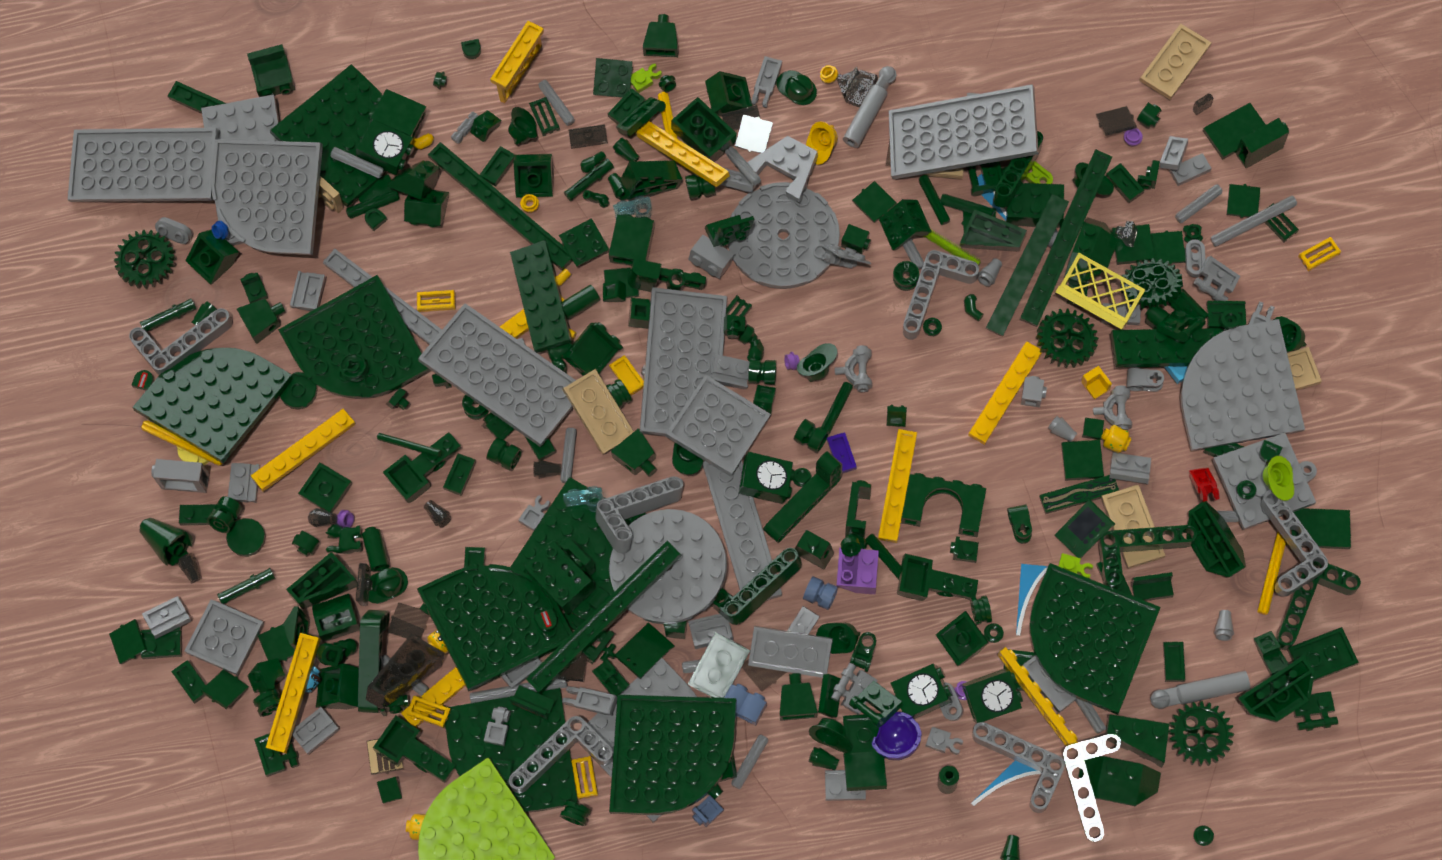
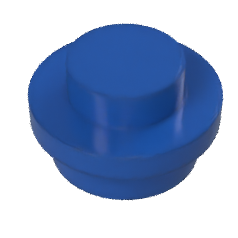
M223 221L215 222L212 225L214 237L217 239L227 238L228 226Z

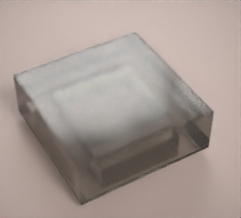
M1208 93L1195 101L1193 112L1198 115L1211 107L1214 99L1213 96Z

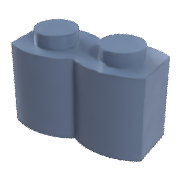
M731 684L724 698H736V716L756 726L767 706V702L764 701L765 697L758 693H754V695L748 693V689L740 684L736 686Z

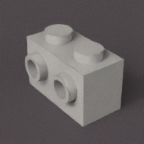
M702 235L691 249L688 260L695 266L706 270L710 275L720 279L731 265L734 253L720 245L713 247L710 239Z

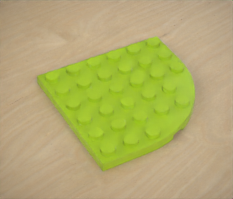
M489 758L455 779L438 794L424 817L419 835V860L555 859Z

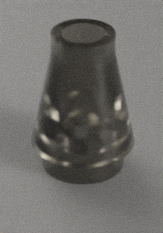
M543 460L533 463V476L538 477V479L561 475V464Z
M432 500L424 505V509L435 526L443 528L451 521L450 512Z
M319 508L312 510L308 516L309 523L316 528L335 525L338 520L335 513Z
M192 553L178 559V566L187 576L190 583H195L202 579L196 557H193Z

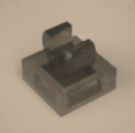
M1126 221L1125 227L1117 226L1115 234H1118L1117 238L1122 239L1126 246L1133 247L1138 229L1134 222Z

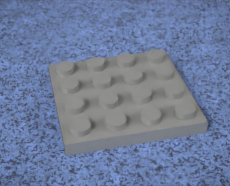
M705 375L667 431L665 437L729 476H732L771 414Z
M1286 433L1265 439L1283 447L1279 456L1286 458L1291 464L1294 495L1290 500L1285 501L1291 510L1295 512L1315 505V498ZM1264 440L1213 458V463L1243 530L1270 521L1261 507V500L1264 494L1270 490L1263 481V471L1269 463L1262 461L1259 456ZM1249 480L1255 484L1257 492L1252 499L1244 500L1238 496L1237 486L1240 482ZM1243 488L1244 493H1250L1248 488ZM1272 498L1266 499L1269 504H1275Z

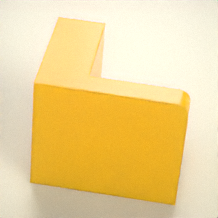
M1099 366L1084 374L1081 381L1093 399H1097L1108 392L1112 385Z

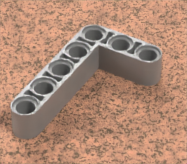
M937 250L928 252L904 320L903 335L905 338L913 340L919 336L939 275L972 284L977 281L979 266L976 262ZM935 259L938 263L932 264L930 260ZM955 265L957 268L950 269L947 266ZM972 270L974 274L969 275L966 271ZM931 276L933 279L929 281L925 280L924 277ZM923 292L926 293L927 296L920 297L918 294ZM919 309L922 312L920 314H915L913 310ZM914 326L916 330L910 331L907 327Z
M217 309L162 351L143 328L136 327L132 329L129 338L153 370L160 375L190 354L204 349L229 330L233 322L227 310ZM226 317L225 321L219 322L220 318ZM206 329H211L209 333H204ZM139 336H143L142 340L136 341ZM196 340L193 345H188L190 341ZM154 349L152 354H147L149 350ZM175 352H181L178 356H173ZM161 363H166L164 367L158 368Z
M675 476L603 499L597 503L596 522L616 552L626 553L630 550L632 532L624 519L679 501L682 496L683 480Z
M1269 490L1261 500V507L1301 561V564L1282 575L1275 584L1276 593L1286 597L1320 576L1327 568L1328 560L1288 504L1278 499ZM1272 498L1275 504H1269L1266 499ZM1278 514H1284L1287 520H1281ZM1290 530H1296L1299 536H1292ZM1301 546H1308L1310 552H1304ZM1313 562H1319L1322 568H1316ZM1297 572H1303L1306 578H1299ZM1281 582L1288 583L1290 589H1284L1281 586Z
M573 716L511 774L509 784L515 793L525 792L576 742L600 765L604 766L609 765L613 761L612 748L581 717ZM580 723L582 727L578 731H573L571 729L572 725ZM560 737L567 738V742L564 745L557 743ZM588 737L596 739L592 745H587L585 740ZM545 751L553 752L552 757L549 759H545L542 756ZM608 751L610 754L606 759H602L599 757L600 752ZM531 765L539 766L538 770L534 773L529 772L528 768ZM516 779H523L524 783L522 786H514Z
M984 722L977 723L972 733L973 740L976 743L1042 772L1031 797L1030 808L1036 813L1044 812L1065 768L1063 758ZM979 729H983L986 731L987 735L985 737H979L976 731ZM999 737L1003 738L1005 740V744L997 745L995 743V739ZM1021 746L1024 752L1017 754L1014 752L1013 747ZM1039 754L1042 757V761L1035 762L1031 756ZM1056 762L1060 765V769L1053 770L1050 764ZM1049 780L1053 786L1045 788L1042 782ZM1034 799H1043L1045 805L1037 806L1034 803Z

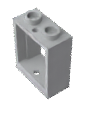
M156 459L155 465L152 466L151 475L161 489L207 493L209 473L202 463Z

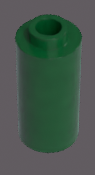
M591 284L562 301L565 316L568 320L600 301L598 293Z
M376 527L366 528L365 532L362 533L370 570L372 572H379L389 568L390 565L381 530L376 529Z
M945 766L939 772L937 786L944 794H951L957 788L959 772L955 767Z

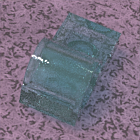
M641 196L632 201H620L613 205L615 218H617V214L635 215L637 218H651L652 216L650 197ZM640 209H647L644 213L639 212Z
M597 486L588 487L587 490L579 491L578 489L569 490L568 493H563L564 502L567 507L586 504L591 512H596L597 503L590 504L593 498H598V502L605 499L602 488Z

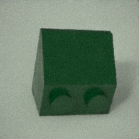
M719 71L705 81L711 110L717 115L727 117L754 110L746 77Z
M552 154L515 155L513 165L516 197H524L527 194H532L536 197H553Z
M423 160L402 170L387 184V187L421 200L436 186L440 167L430 161Z
M431 190L421 200L408 195L404 203V221L413 225L421 223L427 224L430 227L441 226L445 219L449 192Z
M211 229L198 234L185 261L211 285L232 267L239 251L226 239L215 238Z
M339 664L337 667L331 666L320 669L319 676L321 677V682L318 684L316 708L347 710L358 707L359 668L347 664Z

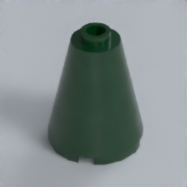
M154 518L145 519L140 524L139 531L165 565L168 566L170 564L174 566L187 556L188 552L186 550L188 546L192 547L193 544L191 534Z

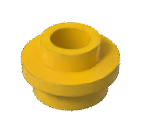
M831 65L824 66L820 71V78L824 83H831L838 77V70Z
M532 194L525 195L520 201L521 208L528 213L536 211L539 207L538 198ZM532 202L533 205L527 206V203Z

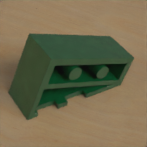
M974 209L960 241V247L1020 251L1027 230Z
M1109 714L1105 735L1114 734L1118 736L1121 748L1127 751L1130 750L1139 755V757L1147 759L1161 768L1163 767L1168 741V723ZM1107 738V741L1115 745L1117 744L1115 738Z

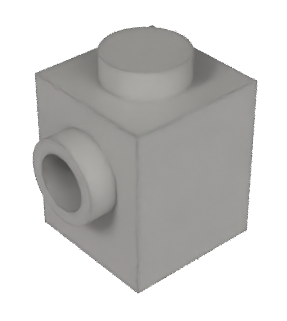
M1037 376L1025 377L1021 405L1040 408L1041 399L1046 397L1047 387L1043 386L1044 380Z

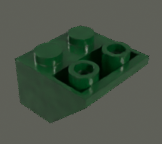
M349 593L312 605L315 624L319 637L323 642L360 630Z

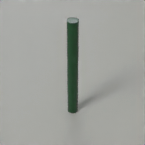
M378 433L377 440L439 458L443 454L442 450L383 433Z

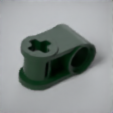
M1027 504L1007 508L1015 540L1021 544L1028 543L1032 537V525Z
M865 632L861 634L850 659L851 664L864 669L865 672L869 671L876 649L877 640L873 633ZM865 639H871L873 644L866 647L862 642Z

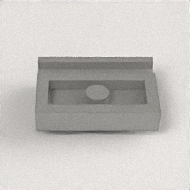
M298 271L290 307L307 311L318 308L326 279L325 275Z
M718 354L712 356V379L722 385L744 390L748 388L749 361Z
M1113 452L1110 478L1148 484L1151 458Z
M231 464L228 497L237 502L257 503L258 486L250 475L260 469L259 464Z
M178 596L142 613L155 639L191 622Z
M721 614L688 621L695 649L707 647L715 632L733 640L730 624Z
M320 707L293 729L292 736L309 755L338 732L339 728Z
M845 770L825 771L826 801L866 800V790H846Z

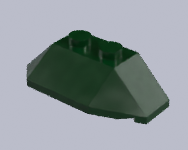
M1086 218L1073 248L1065 276L1078 253L1108 268L1118 243V238L1106 223ZM1081 258L1077 264L1078 271L1089 270L1088 262ZM1101 269L1093 271L1094 278L1103 274L1104 271ZM1090 272L1080 275L1082 284L1092 279ZM1077 276L1069 278L1070 281L1079 283Z
M1207 501L1201 502L1191 509L1188 514V525L1193 526L1197 531V537L1191 547L1205 570L1230 578L1244 569L1246 563L1243 549L1224 518ZM1187 533L1186 538L1188 540L1192 539L1191 535Z
M1303 655L1240 696L1238 700L1249 715L1277 723L1310 701L1315 670Z
M1105 756L1084 760L1096 799L1135 807L1158 793L1161 773L1144 764ZM1081 768L1079 769V778L1083 776V770Z

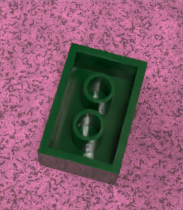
M699 97L671 120L673 132L689 147L713 162L722 156L726 149H729V147L736 143L737 133Z
M1022 183L1012 201L1006 207V222L1016 226L1036 227L1051 195L1054 194L1064 199V184ZM1063 214V216H1062V218H1061V220H1060V222H1059L1057 228H1060V227H1061L1062 222H1063V220H1064V214Z

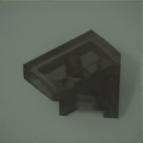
M856 67L853 71L844 75L838 74L836 79L845 102L860 107L871 85L877 83L878 76L863 70L858 71Z

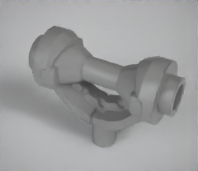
M864 345L857 346L853 350V355L845 362V367H835V375L845 374L846 378L854 384V388L858 392H868L872 388V380L866 374V364L871 359L872 350ZM857 363L859 364L858 376L854 373V367Z
M1122 385L1116 386L1115 389L1111 390V395L1104 402V407L1093 408L1094 415L1104 414L1105 419L1110 424L1129 431L1132 428V421L1126 415L1125 404L1127 399L1130 398V389ZM1115 403H1117L1118 405L1117 416H1115L1113 413V406Z

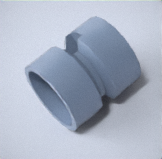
M812 576L803 599L810 603L818 602L819 607L829 610L837 594L838 587L830 583L824 584L823 580Z

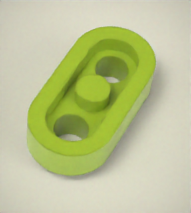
M1036 161L1031 167L1032 172L1028 173L1025 177L1030 183H1040L1041 180L1046 181L1045 184L1053 183L1052 174Z

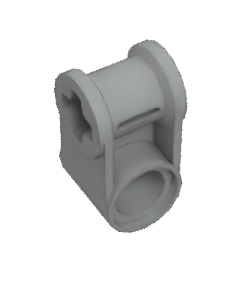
M1129 368L1127 370L1126 388L1130 389V391L1158 392L1161 390L1164 382V375L1161 371L1141 368Z

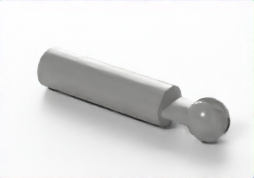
M886 66L879 71V79L876 85H871L843 137V141L847 145L858 148L888 94L886 90L889 84L896 80L897 74L893 67Z
M1240 671L1177 685V687L1169 689H1158L1152 693L1150 700L1155 708L1164 709L1172 705H1183L1250 690V682L1247 672Z

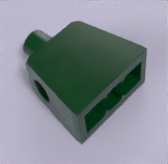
M660 14L658 15V22H649L643 43L644 56L678 58L675 23L669 22L668 15Z
M266 299L237 308L240 317L256 344L280 327L276 317L286 312L281 302L270 307Z
M639 428L611 450L612 458L634 475L643 470L649 477L657 470L652 464L656 459L655 452Z
M808 530L804 532L794 548L800 557L825 570L834 555L832 546L828 541Z
M800 673L789 674L790 684L782 685L780 721L817 718V707L810 683H802Z

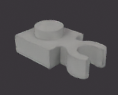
M540 495L535 499V506L528 505L518 520L519 523L532 531L536 529L545 514L542 512L550 507V501L548 500L544 505L539 504L542 500Z
M932 727L925 747L945 753L946 748H948L951 753L959 755L960 750L955 749L953 745L956 743L962 745L963 740L959 738L949 739L951 733Z

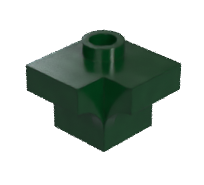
M631 297L629 327L648 329L650 299Z
M276 658L257 663L247 677L254 693L259 692L262 694L274 689L275 684H279L285 673L279 659Z

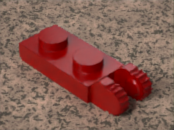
M1209 468L1189 470V477L1198 494L1200 493V498L1203 502L1208 500V494L1211 492L1215 500L1220 498L1217 483Z

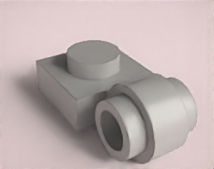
M498 707L493 709L492 719L495 720V723L488 722L484 737L485 743L504 746L509 727L503 724L508 722L510 718V711L507 708Z

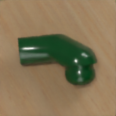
M600 151L594 156L582 160L580 163L581 170L585 173L590 172L591 168L606 159L605 153Z
M589 190L583 192L584 199L599 203L602 208L609 205V197L607 195Z
M969 294L964 299L965 312L979 322L984 314L976 309L977 297L974 294Z

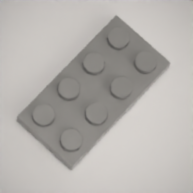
M754 626L748 666L823 678V674H827L832 638Z

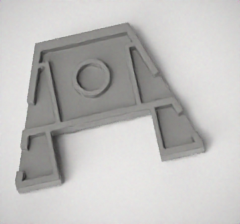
M786 136L747 163L758 175L767 165L794 179L785 193L786 196L800 202L818 153L803 143Z

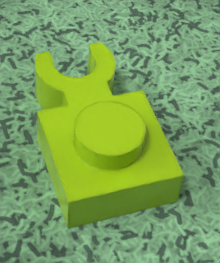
M656 64L650 65L647 71L641 68L631 75V85L636 92L640 93L652 86V79H659L662 76L661 70L657 73L653 72V70L657 69Z
M1062 553L1058 565L1089 579L1091 575L1086 574L1084 570L1093 569L1092 564L1085 563L1082 565L1080 564L1081 558Z

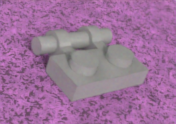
M1209 256L1199 272L1205 277L1204 280L1197 277L1194 284L1202 292L1210 294L1215 301H1228V297L1224 295V292H1233L1240 275L1212 256ZM1211 282L1218 285L1217 290L1210 286Z
M849 663L841 674L840 682L835 685L831 698L838 701L840 696L844 697L841 705L859 715L861 712L849 705L850 700L854 696H858L873 681L877 682L878 680L862 670H859L857 675H854L853 672L856 666ZM848 681L853 682L849 690L847 691L845 687Z

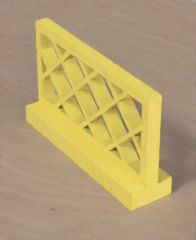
M1078 253L1064 280L1057 288L1056 293L1124 330L1146 290L1083 254ZM1081 258L1088 262L1089 270L1078 271L1077 264ZM1103 270L1106 279L1095 282L1093 271ZM1090 272L1093 283L1082 285L1080 275ZM1077 276L1080 286L1071 288L1066 285L1070 277ZM1116 278L1121 280L1122 288L1112 291L1109 280ZM1107 281L1109 292L1099 295L1096 284ZM1094 285L1096 296H1085L1083 288ZM1134 287L1140 291L1135 299L1128 300L1126 289ZM1124 291L1126 301L1116 304L1113 293ZM1110 294L1113 305L1105 307L1101 304L1100 297ZM1127 303L1129 311L1126 317L1118 314L1116 306Z

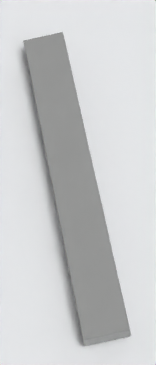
M336 249L323 261L327 268L352 287H356L372 278V276ZM385 287L407 328L430 345L442 329Z

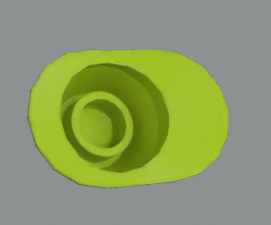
M1282 456L1273 457L1263 471V481L1278 499L1288 501L1294 495L1291 464Z

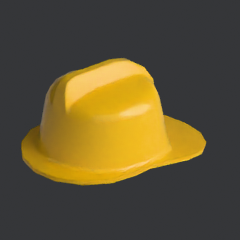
M822 121L812 125L806 141V146L816 150L818 153L815 162L817 165L823 164L828 160L833 147L838 141V135L834 126Z

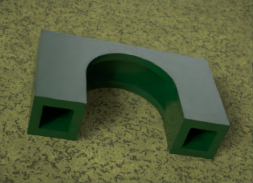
M921 473L910 474L901 523L920 527L924 505L928 499L934 495L947 494L954 497L962 509L958 534L978 537L987 488H983L980 484L967 485L959 480L945 481L942 477L929 478Z

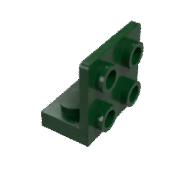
M902 199L879 219L892 250L899 249L914 235L927 236L932 232L918 200Z
M740 215L707 224L705 230L713 247L719 245L726 246L732 241L746 239L755 219L753 216L741 219Z

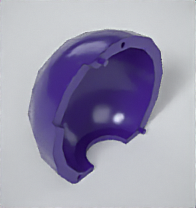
M896 712L885 724L879 727L872 746L881 757L888 760L900 761L908 758L919 748L922 737L920 726L911 715L904 712Z

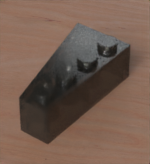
M411 634L368 685L366 700L380 709H384L442 667L444 652Z

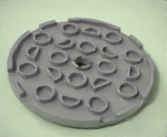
M788 182L761 186L760 189L747 194L739 202L731 217L740 215L741 219L753 216L755 221L746 239L732 241L728 244L729 251L734 253L733 261L743 274L761 285L779 289L799 287L812 282L822 275L831 265V263H826L822 260V254L826 252L822 245L830 246V244H835L839 246L840 235L837 217L828 205V202L820 194L807 189V187L802 193L801 201L797 202L786 196L785 191L791 185ZM780 232H786L788 233V237L782 240L781 238H779L778 234Z
M666 509L648 513L628 526L632 532L630 550L626 553H619L613 549L610 557L609 573L614 591L667 540L682 556L673 564L671 570L666 571L627 610L643 618L645 621L657 624H675L692 619L693 616L702 610H706L713 603L714 598L722 589L725 581L727 560L718 534L705 520L683 510Z

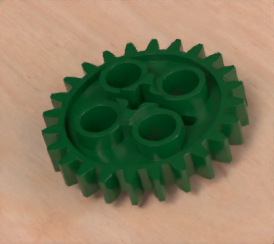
M143 230L141 235L135 231V237L129 234L128 241L122 239L124 245H118L120 251L115 252L118 258H115L114 262L117 264L115 268L118 271V275L122 277L124 282L128 281L130 286L135 284L137 288H140L141 284H143L144 288L147 289L148 284L155 287L154 282L157 281L159 284H162L161 278L168 279L166 272L172 273L169 267L175 266L172 260H175L176 257L173 254L175 251L171 247L172 244L170 241H167L166 236L161 237L159 232L154 236L152 230H150L149 234ZM148 245L146 249H141L142 246ZM157 256H162L159 260H154ZM135 258L133 262H128L129 259ZM144 269H149L148 272L141 273Z
M1152 258L1151 262L1144 259L1143 264L1138 261L1137 266L1130 265L1131 270L1126 269V274L1122 275V277L1146 290L1138 305L1141 304L1142 309L1146 305H1148L1149 309L1153 305L1157 309L1159 304L1167 306V301L1173 303V298H1178V293L1182 292L1183 280L1180 270L1175 269L1174 264L1169 266V261L1163 264L1162 259L1158 262H1155L1154 258ZM1134 287L1126 289L1128 300L1135 299L1140 291Z
M1067 308L1066 312L1063 313L1059 309L1057 314L1052 311L1050 316L1046 315L1044 320H1041L1040 326L1037 329L1036 339H1039L1037 346H1042L1040 353L1046 352L1044 358L1051 357V363L1056 360L1058 361V366L1064 363L1067 368L1069 363H1071L1073 368H1075L1077 362L1083 365L1084 360L1088 362L1090 356L1094 355V350L1098 346L1096 343L1099 338L1095 337L1098 331L1092 330L1095 324H1088L1090 318L1084 320V313L1078 316L1076 310L1070 313L1069 308ZM1054 327H1059L1061 331L1056 330ZM1073 328L1078 329L1080 332L1074 331ZM1054 344H1059L1062 348H1057ZM1073 345L1078 346L1080 349H1075Z
M1203 701L1200 702L1199 706L1192 702L1191 708L1185 704L1184 711L1178 709L1177 713L1179 716L1173 715L1172 719L1175 722H1170L1169 724L1173 729L1168 732L1173 737L1169 739V742H1175L1172 750L1179 749L1177 756L1185 755L1184 762L1189 758L1191 759V765L1198 761L1201 767L1203 761H1205L1207 766H1210L1211 759L1217 763L1219 761L1218 756L1223 759L1225 757L1224 752L1228 753L1230 751L1227 745L1233 744V741L1228 739L1234 736V733L1229 732L1233 725H1227L1230 718H1223L1225 711L1217 712L1219 706L1211 709L1210 702L1207 707H1204ZM1186 720H1193L1196 726L1189 727L1186 724ZM1213 721L1216 724V728H1209L1206 722ZM1199 730H1202V734H1205L1203 737H1200ZM1187 739H1192V740H1194L1195 743H1196V746H1195V747H1190V746H1188L1187 743H1186V740H1187ZM1207 740H1212V741H1214L1215 744H1216V747H1215V748H1210V747H1208L1207 744H1206V741H1207Z

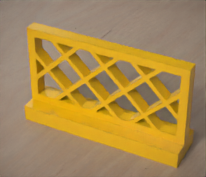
M530 21L526 22L490 78L491 83L497 85L499 98L503 103H506L542 47L541 36L544 33V28Z

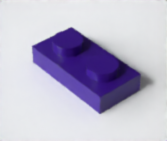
M846 433L827 437L831 454L842 463V474L856 470L857 466Z

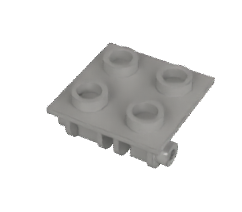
M830 244V246L822 245L826 249V252L822 254V260L826 263L848 268L856 267L857 261L871 265V262L867 261L864 255L856 253L857 251L846 247L843 250L835 244Z

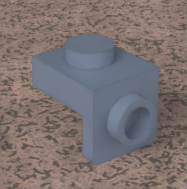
M709 795L697 808L694 807L692 809L694 814L692 818L699 825L703 824L707 827L724 809Z

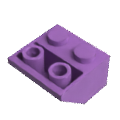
M839 547L837 586L854 593L875 594L879 550L861 549L857 555L848 557L842 553Z

